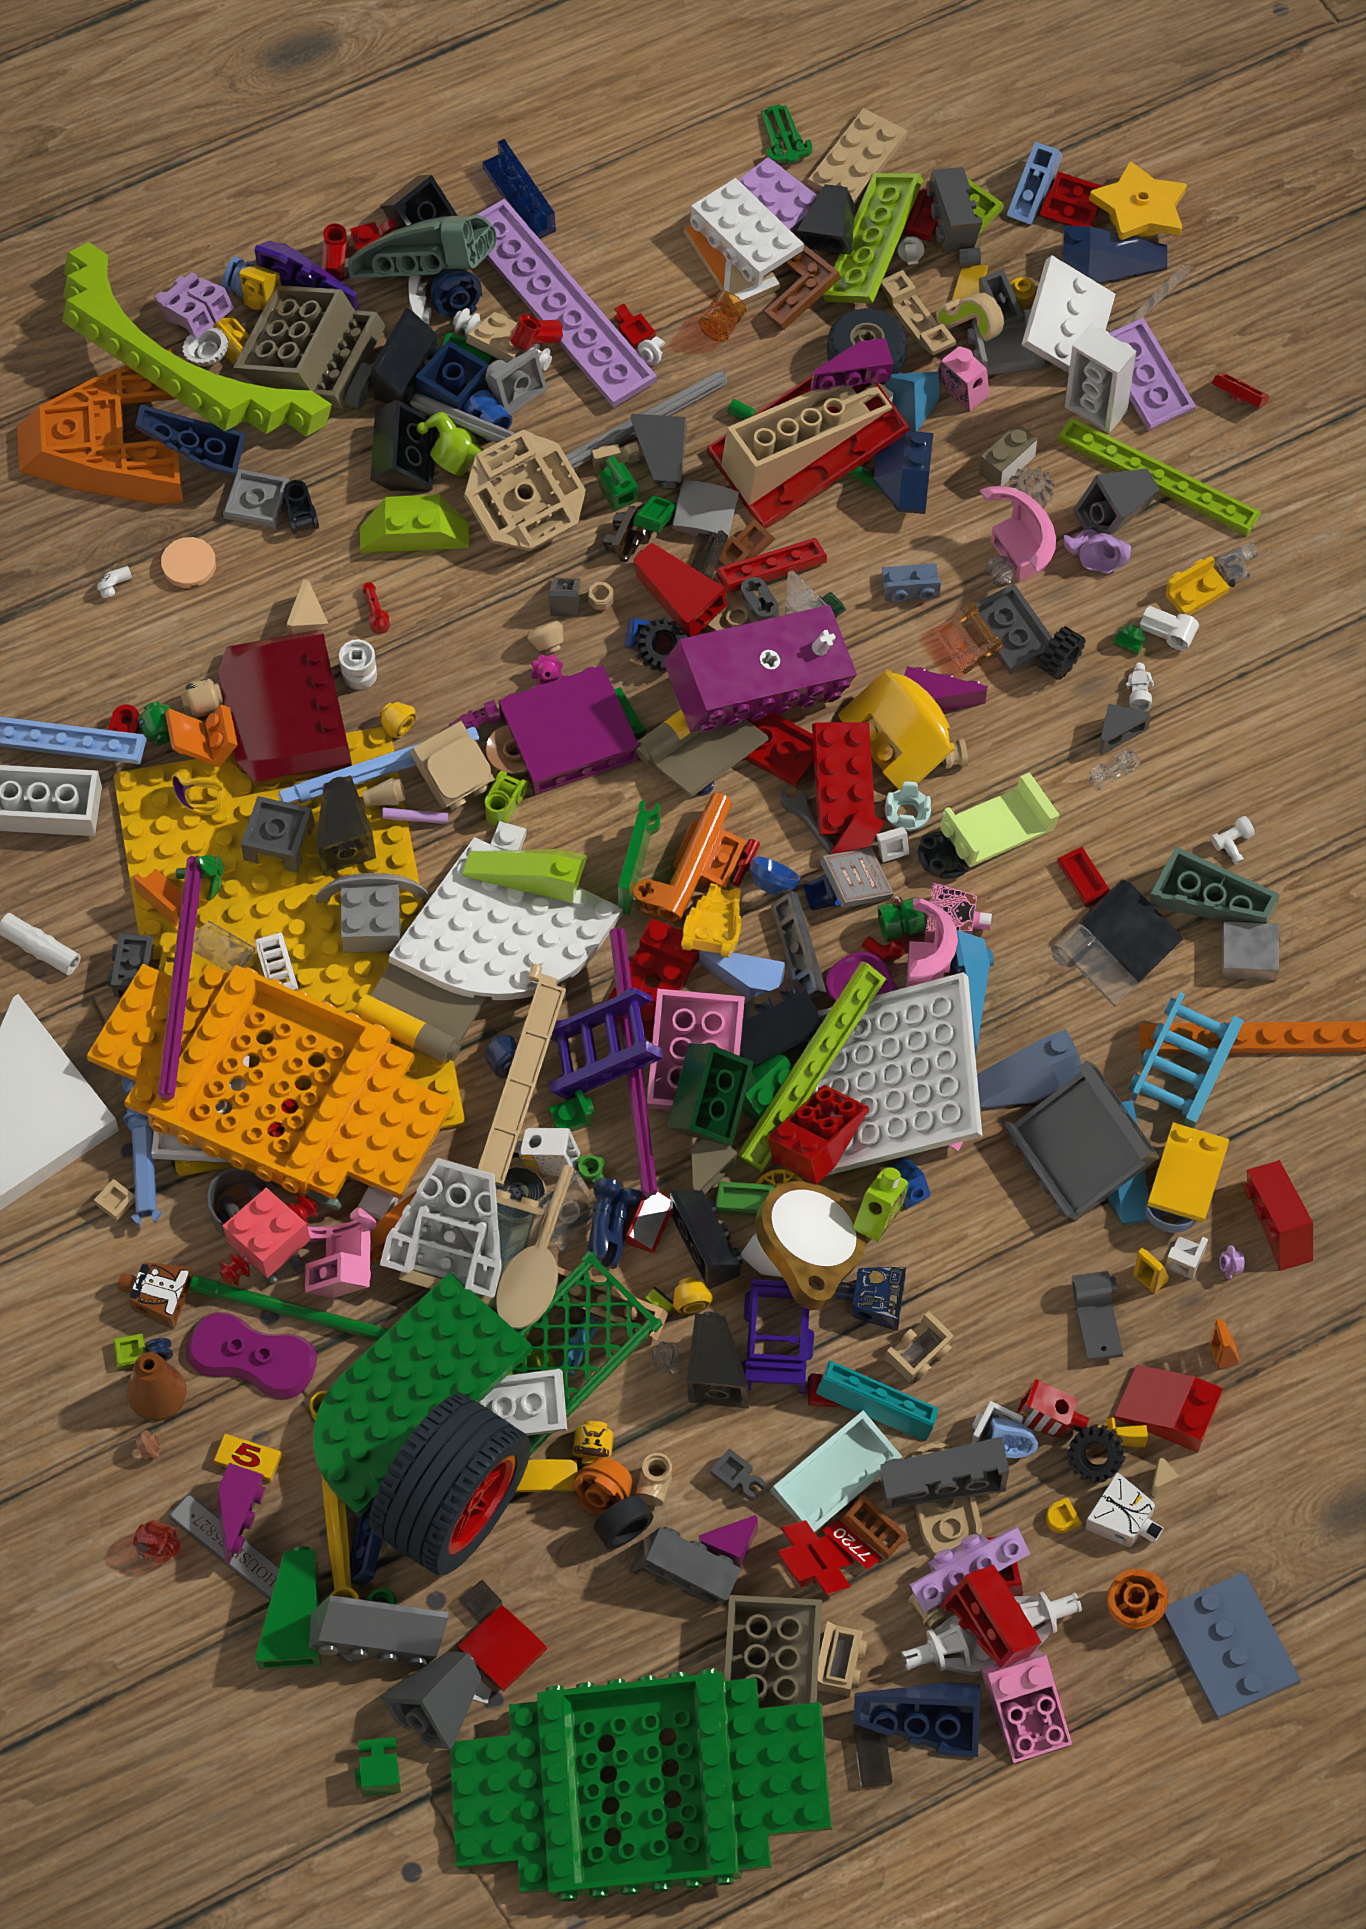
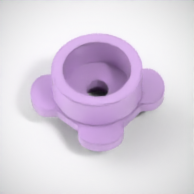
M1229 1245L1227 1251L1222 1252L1219 1259L1220 1268L1225 1272L1226 1279H1232L1233 1274H1241L1244 1270L1245 1261L1243 1253L1240 1250H1235L1233 1245Z

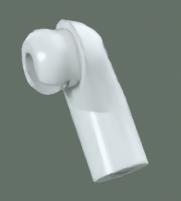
M125 566L104 575L97 584V589L100 590L102 598L115 595L113 585L132 579L129 567Z

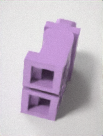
M192 272L186 277L179 276L174 281L173 288L168 292L161 291L154 297L166 321L186 328L190 335L196 339L214 325L213 321L218 322L234 309L224 287L206 279L198 278Z

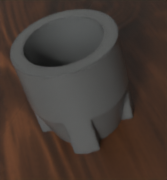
M980 248L959 249V269L981 265Z

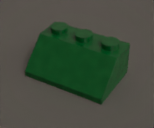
M689 1043L667 1128L690 1137L732 1146L754 1062L712 1044Z

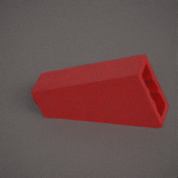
M652 542L644 550L639 551L633 559L637 578L672 620L677 622V626H681L684 629L682 632L687 637L696 636L728 606L725 587Z

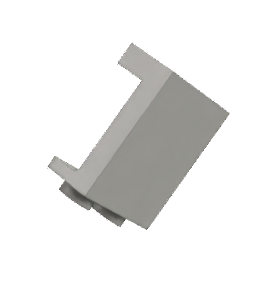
M1032 309L1024 310L1023 319L1004 326L1002 332L997 337L987 342L984 341L976 318H972L971 328L967 329L969 345H974L973 356L985 366L987 375L1044 367V358L1022 346Z

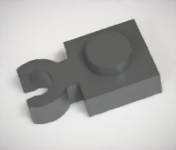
M730 1448L710 1470V1475L732 1492L738 1487L742 1488L745 1498L750 1501L756 1499V1495L749 1490L752 1485H757L762 1490L766 1487V1483L761 1477L749 1475L753 1471V1466Z

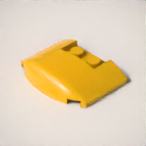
M886 669L840 711L838 716L842 722H869L871 757L883 770L882 772L900 790L903 782L910 781L918 784L954 751V743H950L948 730H950L948 721L933 697L912 679Z

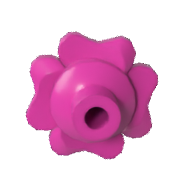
M540 654L538 660H533L531 663L533 668L531 677L537 679L538 684H547L563 676L561 672L563 663L557 661L555 655L545 656Z

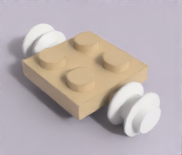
M465 308L463 311H458L454 317L453 325L455 326V332L459 333L464 330L465 337H467L466 343L506 363L527 352L516 348L509 341L516 322L508 319L503 314L493 312L481 322L480 314L475 313L473 316H470V310ZM533 344L531 349L535 348L538 350L542 370L545 371L552 361L550 349L546 348L540 351V344Z

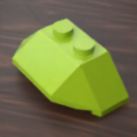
M440 494L385 497L360 526V553L469 548L468 521Z

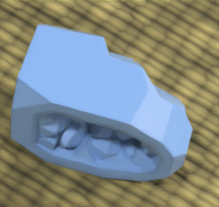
M992 1418L990 1420L987 1440L1003 1437L1007 1458L1027 1457L1037 1450L1038 1440L1034 1432L1024 1424L1015 1423L1010 1419Z

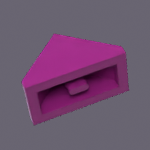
M756 1515L701 1534L699 1535V1543L705 1545L707 1551L716 1556L724 1555L734 1561L735 1566L741 1568L758 1531V1518Z

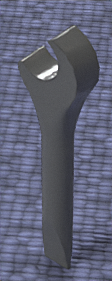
M784 787L781 791L780 799L782 807L799 817L830 855L835 844L829 836H819L818 821L809 808L806 792L802 791L799 797L791 798L786 794L787 787Z

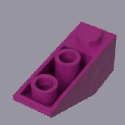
M886 338L859 341L814 370L811 391L889 381L893 369V360Z
M907 666L904 676L912 679L933 697L942 711L986 703L988 686L982 685L977 681H965L957 679L950 674L941 675L929 672L922 667L913 668Z
M229 1463L218 1487L217 1495L225 1563L230 1564L234 1554H240L245 1541V1537H242L244 1529L250 1530L256 1514L252 1510L255 1503L261 1504L266 1491V1487L262 1486L263 1474Z

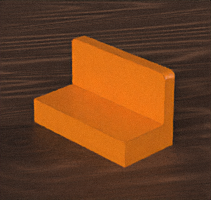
M157 869L145 879L137 873L133 877L136 892L176 927L179 924L183 892Z

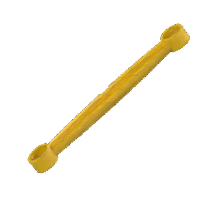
M320 1391L311 1398L310 1410L314 1421L317 1416L314 1409L318 1403L322 1402L328 1391ZM321 1474L328 1549L334 1591L331 1595L359 1599L358 1594L351 1586L346 1505L334 1494Z

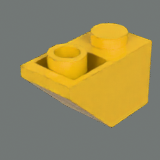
M258 265L243 268L239 272L244 304L253 310L263 311L276 285L281 286L280 274Z

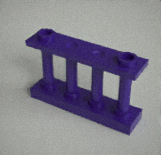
M637 988L627 989L617 997L565 1020L556 1021L550 1040L558 1044L562 1075L560 1078L550 1082L551 1093L570 1100L576 1097L575 1091L581 1089L584 1094L662 1060L661 1048L645 1040L640 1007L653 1002L652 996ZM629 1012L634 1043L631 1047L621 1051L616 1018ZM605 1023L610 1053L608 1057L597 1061L592 1028ZM581 1034L586 1064L583 1068L574 1071L568 1039Z

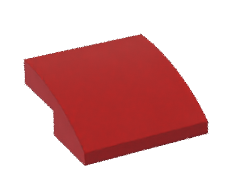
M1058 171L1051 191H1048L1040 217L1068 226L1092 227L1101 208L1089 200L1092 190L1104 186Z
M500 1605L457 1646L460 1652H467L475 1660L476 1666L482 1671L483 1675L503 1692L547 1650L546 1645L503 1605Z

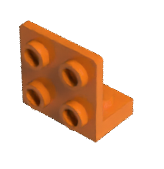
M220 704L214 713L208 716L206 723L172 709H168L165 713L171 747L179 754H185L203 763L220 767L237 747L230 707Z

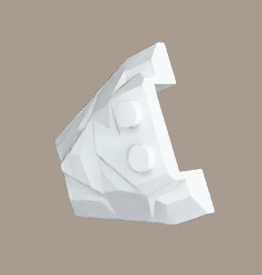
M437 1158L417 1188L415 1196L403 1210L401 1218L387 1235L380 1265L406 1273L417 1270L444 1278L451 1272L465 1284V1289H470L472 1292L492 1298L495 1297L502 1269L495 1174Z

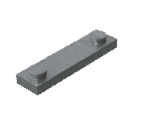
M790 891L774 902L771 907L792 979H798L813 1002L825 994L826 989L798 893Z

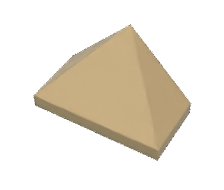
M303 579L286 624L288 635L314 631L328 624L309 580Z

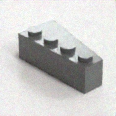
M1003 1437L907 1459L897 1458L888 1460L885 1464H880L879 1473L885 1509L1005 1492L1009 1467Z

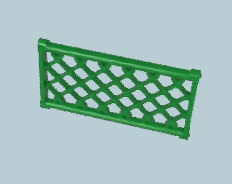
M590 1251L581 1258L583 1261L556 1287L553 1299L544 1314L532 1325L523 1329H514L526 1341L525 1335L533 1327L544 1330V1344L542 1346H533L534 1350H543V1365L541 1367L529 1368L527 1367L526 1357L523 1360L522 1366L515 1368L512 1372H522L524 1374L530 1371L561 1369L564 1372L566 1419L653 1331L656 1333L663 1326L661 1319L651 1314L600 1263L595 1254ZM595 1266L607 1280L605 1282H591L588 1272ZM576 1284L586 1287V1301L584 1303H570L567 1293ZM594 1286H607L606 1302L591 1303V1288ZM613 1286L627 1298L626 1302H611V1289ZM555 1305L559 1308H565V1322L562 1325H549L546 1314ZM626 1306L628 1308L627 1321L625 1323H611V1309L613 1307ZM634 1306L648 1319L642 1326L631 1321L632 1308ZM585 1307V1323L569 1324L570 1309ZM591 1308H607V1320L604 1324H590ZM614 1327L627 1328L630 1338L621 1347L610 1343V1331ZM584 1328L586 1330L585 1343L583 1345H569V1331L571 1329ZM592 1328H606L605 1344L590 1345V1330ZM549 1330H565V1342L562 1346L548 1345ZM592 1349L606 1350L608 1360L600 1368L589 1365V1352ZM550 1350H564L563 1366L548 1367V1352ZM570 1350H585V1364L583 1366L570 1367L568 1365V1353ZM572 1370H584L587 1382L579 1390L568 1387V1373ZM552 1433L528 1435V1438L531 1437L529 1439L531 1443L530 1456Z

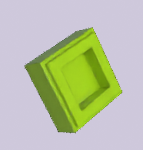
M143 1333L113 1339L118 1370L133 1368L136 1359L146 1353Z

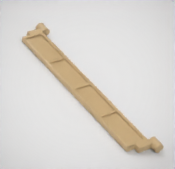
M532 964L528 974V979L538 982L478 1166L479 1170L495 1174V1184L499 1186L504 1185L566 992L565 988L556 986V978L541 974L543 967L538 964Z

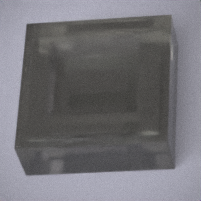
M483 1580L479 1581L459 1598V1603L479 1624L500 1605H503L502 1600Z

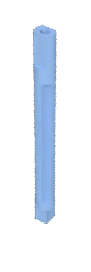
M476 728L466 729L470 737L478 743L479 735ZM419 744L295 784L293 787L279 791V800L291 804H300L415 766L416 764L408 750Z

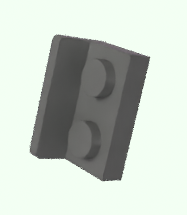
M119 934L118 944H114L112 948V960L115 961L114 968L109 970L107 980L108 986L112 987L115 997H121L122 991L127 990L142 964L151 967L155 944L153 936Z

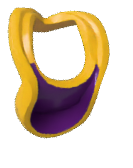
M180 769L172 775L174 792L182 806L199 815H213L221 810L224 794L222 782L210 778L191 779V774L186 769ZM199 786L217 789V803L202 805L193 802L190 798L191 787Z

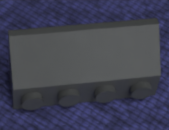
M329 1595L311 1613L309 1649L319 1650L320 1654L327 1656L336 1655L337 1653L349 1654V1658L356 1660L370 1657L378 1658L379 1662L385 1664L400 1661L407 1662L410 1667L422 1668L433 1661L438 1655L449 1612Z

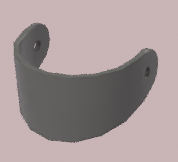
M233 1167L220 1172L211 1181L207 1192L208 1208L216 1230L226 1237L223 1229L224 1223L217 1218L214 1207L218 1197L227 1188L238 1183L255 1182L257 1185L274 1191L276 1186L272 1181H264L254 1172L245 1168L240 1170Z

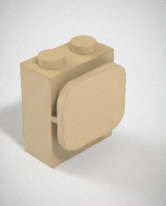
M462 721L408 750L441 809L449 806L453 810L466 803L465 796L472 792L475 797L490 789L488 783L495 780L491 774L488 761L477 742L470 737Z

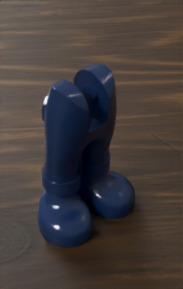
M599 1178L595 1180L593 1186L596 1203L593 1205L592 1210L593 1218L587 1250L593 1252L595 1257L602 1261L603 1266L615 1269L624 1248L625 1222L628 1215L626 1211L628 1208L639 1206L643 1195L641 1191L636 1189H620L621 1183L617 1180Z

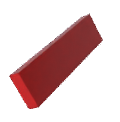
M815 537L716 568V576L728 594L741 590V585L747 578L758 577L767 582L827 563V555Z

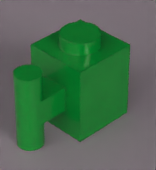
M615 456L609 457L606 460L608 467L599 472V488L615 512L638 501V485L623 462L619 463Z
M396 1736L359 1740V1753L372 1752V1756L359 1757L360 1768H354L356 1787H362L364 1797L400 1793L401 1784L397 1753L385 1754L384 1751L397 1749Z

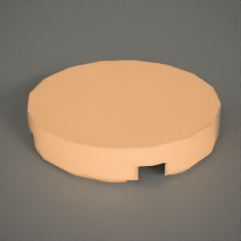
M186 537L173 541L165 548L161 557V567L166 579L174 586L191 588V586L195 585L201 586L212 578L216 570V557L212 547L204 540Z

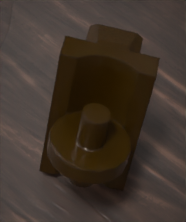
M629 506L626 513L616 512L612 525L617 530V534L608 533L602 541L606 551L616 553L620 561L628 562L634 548H638L639 544H648L651 539L649 531L640 526L633 525L638 511L637 506Z

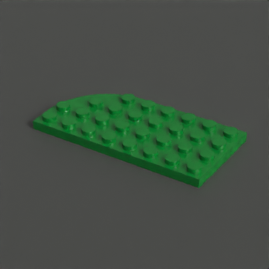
M449 1272L333 1383L322 1400L314 1424L313 1447L318 1467L330 1489L360 1518L372 1506L387 1470L420 1422L439 1403L454 1394L467 1395L479 1403L534 1350L532 1345L470 1289H465V1284Z

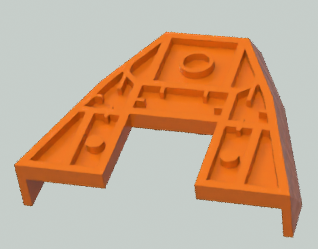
M124 366L92 378L40 405L17 426L19 472L68 488L152 504L184 502L179 453L159 441L124 444L123 404L175 400V398L129 366Z

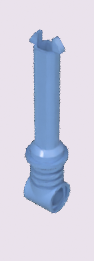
M121 1076L123 1090L127 1098L136 1082ZM127 1108L123 1121L128 1126V1129L132 1131L136 1214L131 1215V1218L140 1226L141 1217L152 1216V1221L156 1223L161 1216V1211L156 1210L154 1159L151 1154L153 1129L148 1124L147 1116Z

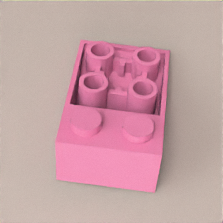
M1035 1650L1029 1658L1000 1668L996 1663L980 1668L990 1703L1013 1763L1072 1745L1046 1654L1040 1650Z

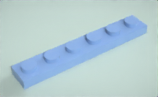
M0 717V747L140 765L147 740L143 734Z

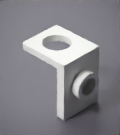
M990 1401L984 1414L979 1412L974 1420L972 1429L975 1432L972 1443L981 1441L992 1418L1008 1419L1002 1415L1004 1414L1012 1418L1013 1420L1011 1421L1022 1424L1023 1416Z

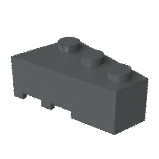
M964 168L932 170L930 180L926 181V192L933 202L931 204V216L933 220L937 221L938 225L936 227L937 242L942 244L943 252L975 248L982 220L981 217H975L973 209H976L977 205L975 200L970 201L968 192H971V188Z

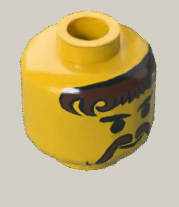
M584 1421L583 1425L576 1428L573 1454L582 1459L583 1465H588L601 1457H611L614 1433L607 1428V1423Z

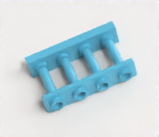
M1180 992L1177 999L1170 998L1164 1011L1169 1016L1165 1024L1159 1022L1152 1037L1157 1040L1153 1050L1146 1049L1140 1062L1145 1067L1141 1075L1135 1073L1128 1089L1133 1091L1130 1097L1133 1101H1136L1139 1092H1142L1181 1110V1114L1186 1116L1183 1125L1194 1128L1244 1020L1233 1016L1230 1024L1226 1022L1223 1024L1181 1005L1185 994ZM1177 1015L1218 1034L1217 1038L1222 1039L1219 1048L1212 1047V1049H1209L1170 1031L1169 1029L1175 1016ZM1163 1041L1205 1059V1063L1210 1065L1206 1075L1201 1072L1198 1075L1157 1056ZM1151 1067L1158 1068L1194 1085L1193 1088L1198 1090L1195 1099L1188 1098V1100H1185L1146 1082L1145 1079Z

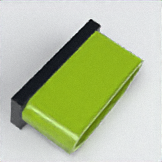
M655 1286L644 1297L646 1302L663 1308L667 1313L672 1309L674 1310L673 1301Z

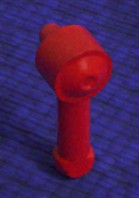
M367 582L362 586V592L366 596L371 611L369 615L370 629L374 633L383 634L390 628L389 614L380 607L375 585Z

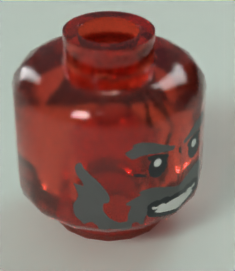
M150 1520L138 1527L134 1535L133 1545L136 1547V1552L141 1558L158 1564H165L171 1557L175 1558L178 1555L181 1541L178 1540V1531L175 1527L157 1520Z

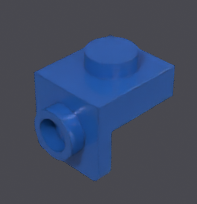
M908 1157L891 1166V1168L897 1169L901 1174V1178L909 1183L903 1203L905 1208L908 1209L930 1197L931 1193L925 1174Z

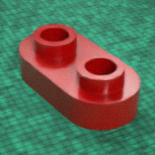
M128 704L118 706L112 713L108 730L138 734L140 727L138 710ZM125 720L131 721L129 724H123Z

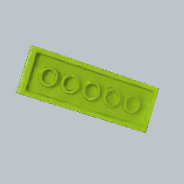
M873 173L854 218L852 252L850 255L839 254L834 268L839 271L841 279L822 295L826 302H874L923 183L920 173Z

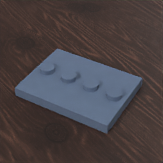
M1245 1572L1167 1605L1163 1617L1216 1720L1300 1684L1301 1679Z

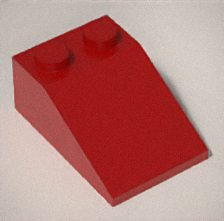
M1136 1365L1114 1418L1132 1426L1147 1425V1432L1198 1453L1220 1402L1223 1388L1195 1376Z

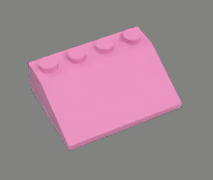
M657 989L652 1044L661 1048L663 1059L650 1064L647 1109L671 1111L689 1043L712 1044L736 1055L740 1054L744 996Z

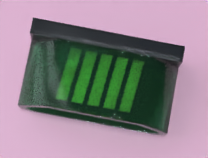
M828 592L823 597H818V603L821 606H831L835 618L846 611L843 603L832 592Z

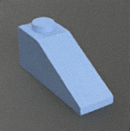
M1036 141L1034 142L1007 212V217L1032 225L1063 157L1060 150Z
M699 950V964L749 1000H753L755 996L767 993L783 983L785 962L739 953H732L727 958L720 956L719 953Z

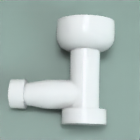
M1242 816L1236 820L1235 827L1220 835L1216 833L1210 838L1217 851L1225 849L1232 858L1234 865H1237L1244 858L1239 854L1233 840L1240 836L1248 839L1255 835V831L1250 820L1246 816Z

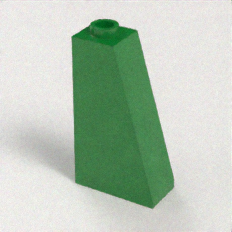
M297 1546L292 1548V1551H284L255 1655V1661L259 1670L321 1665L319 1650L309 1649L311 1613L319 1606V1564L315 1549H310L307 1546Z

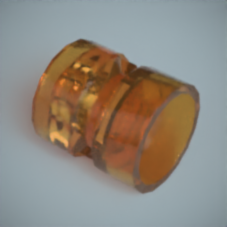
M720 291L699 319V327L709 338L718 342H725L733 333L735 325L739 324L745 315L746 306L733 293Z

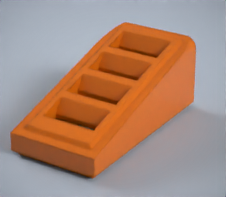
M1222 1318L1216 1319L1210 1339V1347L1216 1367L1220 1369L1238 1365L1240 1359L1234 1339Z

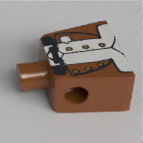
M145 1262L141 1265L138 1276L122 1273L117 1288L118 1290L131 1293L129 1302L132 1310L168 1328L175 1329L193 1276L189 1267Z

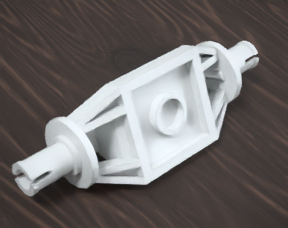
M1043 1591L1039 1592L1037 1596L1014 1597L1020 1604L1032 1627L1045 1622L1046 1625L1036 1630L1042 1643L1050 1634L1057 1632V1619L1082 1611L1080 1600H1076L1078 1599L1076 1593L1054 1601H1050ZM956 1615L951 1616L934 1631L932 1629L927 1630V1644L901 1652L904 1663H907L905 1667L908 1671L912 1668L934 1662L940 1672L949 1670L975 1676L981 1674L980 1668L995 1664V1662L976 1643L978 1638L969 1629L963 1630L958 1625L960 1619ZM960 1652L962 1658L944 1659L943 1655Z

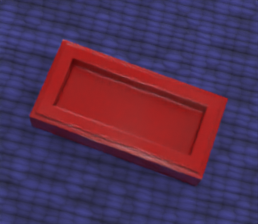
M1083 847L1057 858V864L1085 907L1099 901L1110 890Z

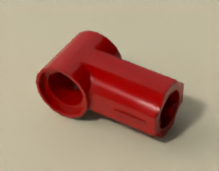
M332 223L327 225L323 231L324 244L321 268L338 280L344 277L346 252L348 250L347 232L341 224Z
M523 314L516 323L509 341L516 348L525 351L530 350L533 344L560 342L563 338V325L559 320H538L531 315Z

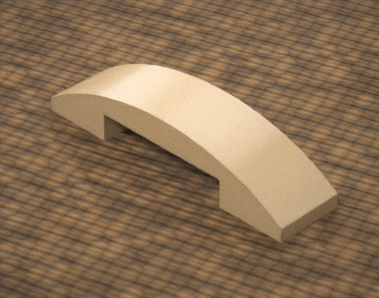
M903 270L882 280L881 287L891 307L909 334L924 350L935 355L956 345V340L943 323L939 325L918 298L916 287Z

